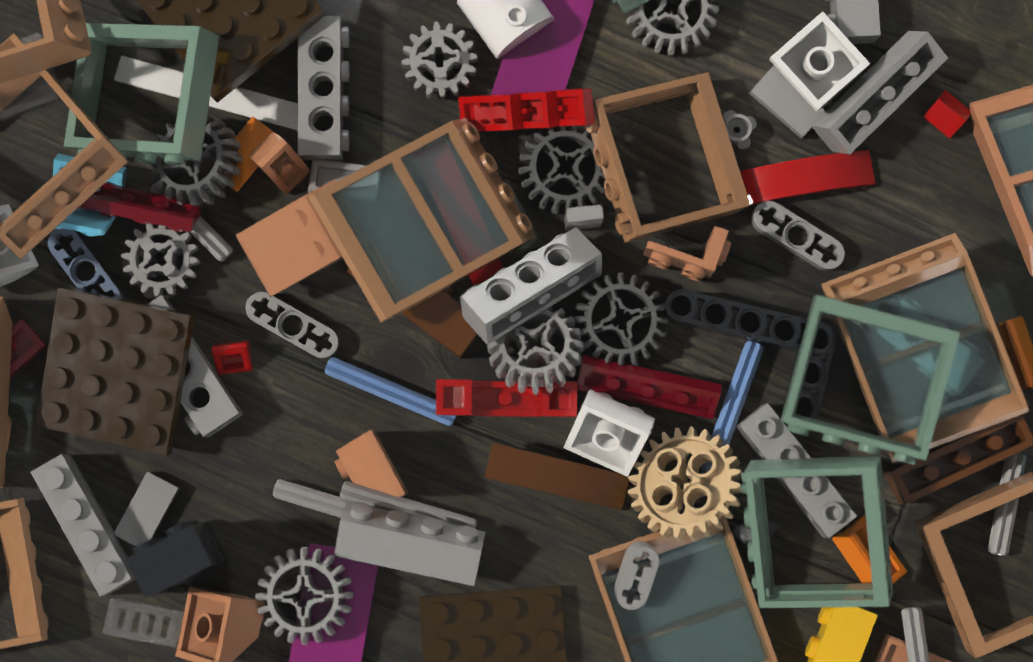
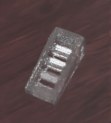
M116 597L111 598L103 634L177 647L184 612ZM121 608L127 609L123 628L117 627ZM135 611L141 612L137 631L132 630ZM150 614H155L156 618L152 634L146 633ZM164 616L171 617L167 637L160 636Z

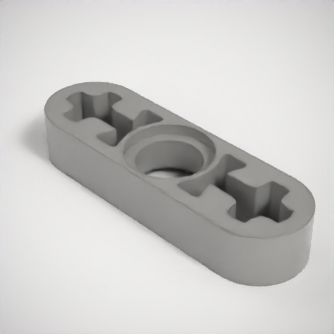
M765 201L754 209L751 221L753 227L758 232L816 268L830 271L843 262L845 251L838 240L778 203ZM769 209L775 212L773 218L781 224L784 222L785 217L790 220L783 228L781 236L775 233L780 228L776 224L770 222L767 226H764L761 223L763 217L759 215L760 211L766 213ZM799 226L806 231L807 241L804 245L796 246L789 241L788 232L792 227ZM815 236L820 238V241L815 244L818 247L826 249L831 246L834 248L832 254L836 257L835 261L830 259L824 263L821 260L823 254L816 249H813L811 254L805 252L812 245Z
M257 292L248 298L245 307L246 313L255 323L317 358L328 359L337 353L340 346L339 337L329 327L276 297H270L266 292ZM265 299L269 300L267 306L276 313H279L280 307L285 308V311L277 318L276 327L270 326L275 320L266 314H262L260 318L256 317L257 310L254 308L256 302L263 303ZM289 316H298L302 320L303 327L297 335H287L283 330V323ZM310 324L316 326L311 331L319 337H324L326 333L330 335L328 340L332 344L330 350L324 348L321 352L316 351L318 344L307 338L306 345L300 343L308 334Z

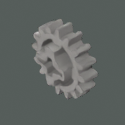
M434 22L433 31H428L424 25L421 26L422 36L418 37L411 34L409 37L413 46L403 47L404 54L410 57L401 60L403 68H411L405 74L406 80L416 79L413 86L414 90L418 92L423 87L426 88L427 98H431L434 91L439 92L441 100L445 99L446 91L451 90L455 96L459 95L457 86L461 84L468 88L470 84L466 75L475 76L476 68L469 65L470 63L477 62V54L468 53L474 48L473 41L463 42L466 36L465 31L461 30L454 34L453 24L451 23L447 25L445 30H440L438 22ZM444 40L452 42L459 50L450 49L444 43ZM432 41L431 46L425 52L419 53L426 43ZM436 55H443L445 60L443 67H436L434 62L436 61ZM461 67L459 73L448 81L447 77L451 72ZM418 70L430 73L435 78V82L423 77Z
M152 223L146 224L147 231L145 233L135 229L136 241H125V244L131 248L130 253L121 254V258L130 261V265L125 266L123 272L134 274L129 282L133 286L143 283L141 292L146 295L154 288V295L156 297L163 295V290L165 289L169 295L175 296V286L177 285L187 289L188 285L185 278L187 276L196 278L197 276L191 270V266L200 264L199 259L192 257V253L199 250L196 244H187L192 236L188 232L179 236L180 232L168 230V227L161 225L156 229ZM165 236L172 238V240H168L165 243H156L153 238ZM141 249H143L144 258L143 262L139 265V254ZM159 252L165 255L164 259L167 263L164 266L157 263L158 260L155 255ZM183 253V264L179 270L178 257ZM157 275H166L170 280L154 282L149 279Z

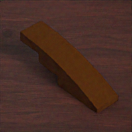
M492 443L484 478L618 510L623 508L629 482L628 477L620 473Z

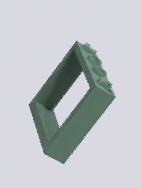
M86 23L92 52L88 57L77 60L71 96L94 122H96L107 46L187 49L173 143L120 139L109 140L126 160L127 157H135L134 160L137 162L156 164V159H164V163L177 166L184 164V160L201 161L219 35L200 26ZM69 109L64 147L78 151V155L95 138Z
M815 295L781 422L788 424L787 431L808 436L810 430L824 433L822 440L844 446L845 439L858 442V450L879 455L881 449L895 452L894 460L915 465L916 458L926 460L960 332ZM822 313L940 344L914 445L795 414Z
M881 456L751 460L746 470L741 473L742 494H747L748 507L744 509V523L746 528H751L752 540L748 542L749 562H754L755 574L752 575L751 588L754 589V595H758L759 608L889 607L893 596ZM862 475L872 583L775 585L764 478Z

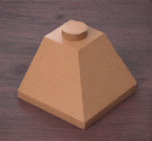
M369 430L336 451L339 459L334 462L344 480L350 477L352 483L396 497H404L409 494L375 431Z
M189 586L175 656L192 662H233L259 637L263 614L258 613V608L265 606V602L242 595Z

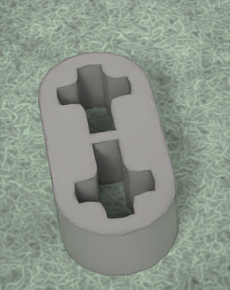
M646 541L634 542L627 548L614 584L615 597L618 603L627 610H635L645 604L659 567L658 554L655 548ZM643 552H646L650 560L649 562L643 561L639 571H637L638 564L634 558L641 557ZM636 580L635 587L639 593L631 594L630 598H627L624 589L630 590L633 581Z

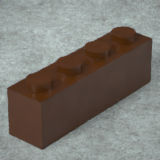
M373 238L369 241V245L401 300L432 284L425 277L428 271L412 259L407 264L397 257L400 250L384 238L380 243ZM348 269L347 273L355 279L351 270ZM450 287L401 313L460 359L478 336L463 318L462 306L453 298L456 292Z
M1021 414L929 450L926 460L916 458L915 465L903 462L883 473L898 504H908L1033 446V436Z

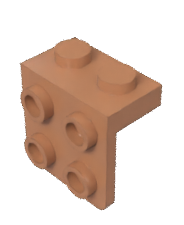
M715 226L709 235L701 259L648 241L643 256L649 258L648 264L664 270H668L669 266L681 269L682 276L701 282L702 278L709 279L716 265L722 266L732 242L726 240L728 230Z

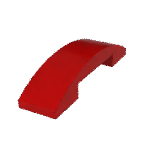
M869 150L853 151L850 155L835 153L740 171L750 206L759 205L765 201L838 189L842 191L876 184Z
M436 379L435 415L577 417V381H566L564 387L554 382L552 383L553 391L551 393L543 386L539 387V393L535 395L532 392V387H527L523 393L519 392L518 383L509 388L505 381Z

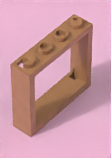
M708 72L593 100L595 124L584 126L586 131L591 133L595 146L593 150L596 164L602 168L605 178V194L613 203L616 213L615 226L617 231L623 235L625 243L732 215L750 206ZM686 95L721 205L641 226L606 114Z
M1032 472L914 521L964 648L975 658L1032 635L1033 615L982 636L940 531L1028 493H1031L1033 496Z

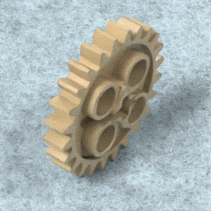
M694 427L689 428L686 436L683 435L679 428H676L674 438L671 439L665 432H662L663 442L661 444L651 439L649 442L653 450L650 453L641 450L640 454L645 460L643 463L635 462L633 466L639 472L638 475L628 476L629 481L637 486L628 490V494L632 498L637 499L631 506L636 512H640L638 518L643 523L649 522L648 528L653 533L660 529V534L664 539H668L673 532L674 538L678 542H682L685 533H687L694 542L697 539V531L700 530L707 537H710L709 526L713 524L721 530L723 526L719 519L722 516L729 519L733 518V515L728 510L729 505L740 506L741 504L733 496L734 494L742 493L741 484L735 482L742 479L741 470L735 469L741 463L736 456H731L734 451L728 444L722 446L723 441L720 436L717 435L711 439V435L706 429L698 437ZM692 455L687 465V456ZM678 461L674 470L664 471L668 462ZM713 463L709 472L698 474L699 468L703 464ZM673 494L669 504L659 506L663 496ZM708 497L707 503L703 507L694 508V503L698 498ZM683 503H684V504H685V511H684V513L679 514V512L682 510Z

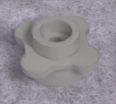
M733 110L725 112L723 120L730 142L736 144L739 149L748 148L751 144L749 137L752 130L756 127V120L752 116L746 117L742 114H736ZM734 127H739L740 132L735 133Z

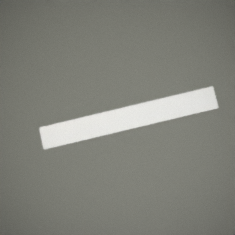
M121 56L114 80L180 98L184 72ZM236 87L218 103L210 96V107L250 118L253 116L261 121L298 130L297 103Z

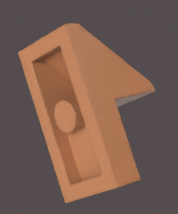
M272 132L249 155L286 195L311 172L290 145L275 132Z

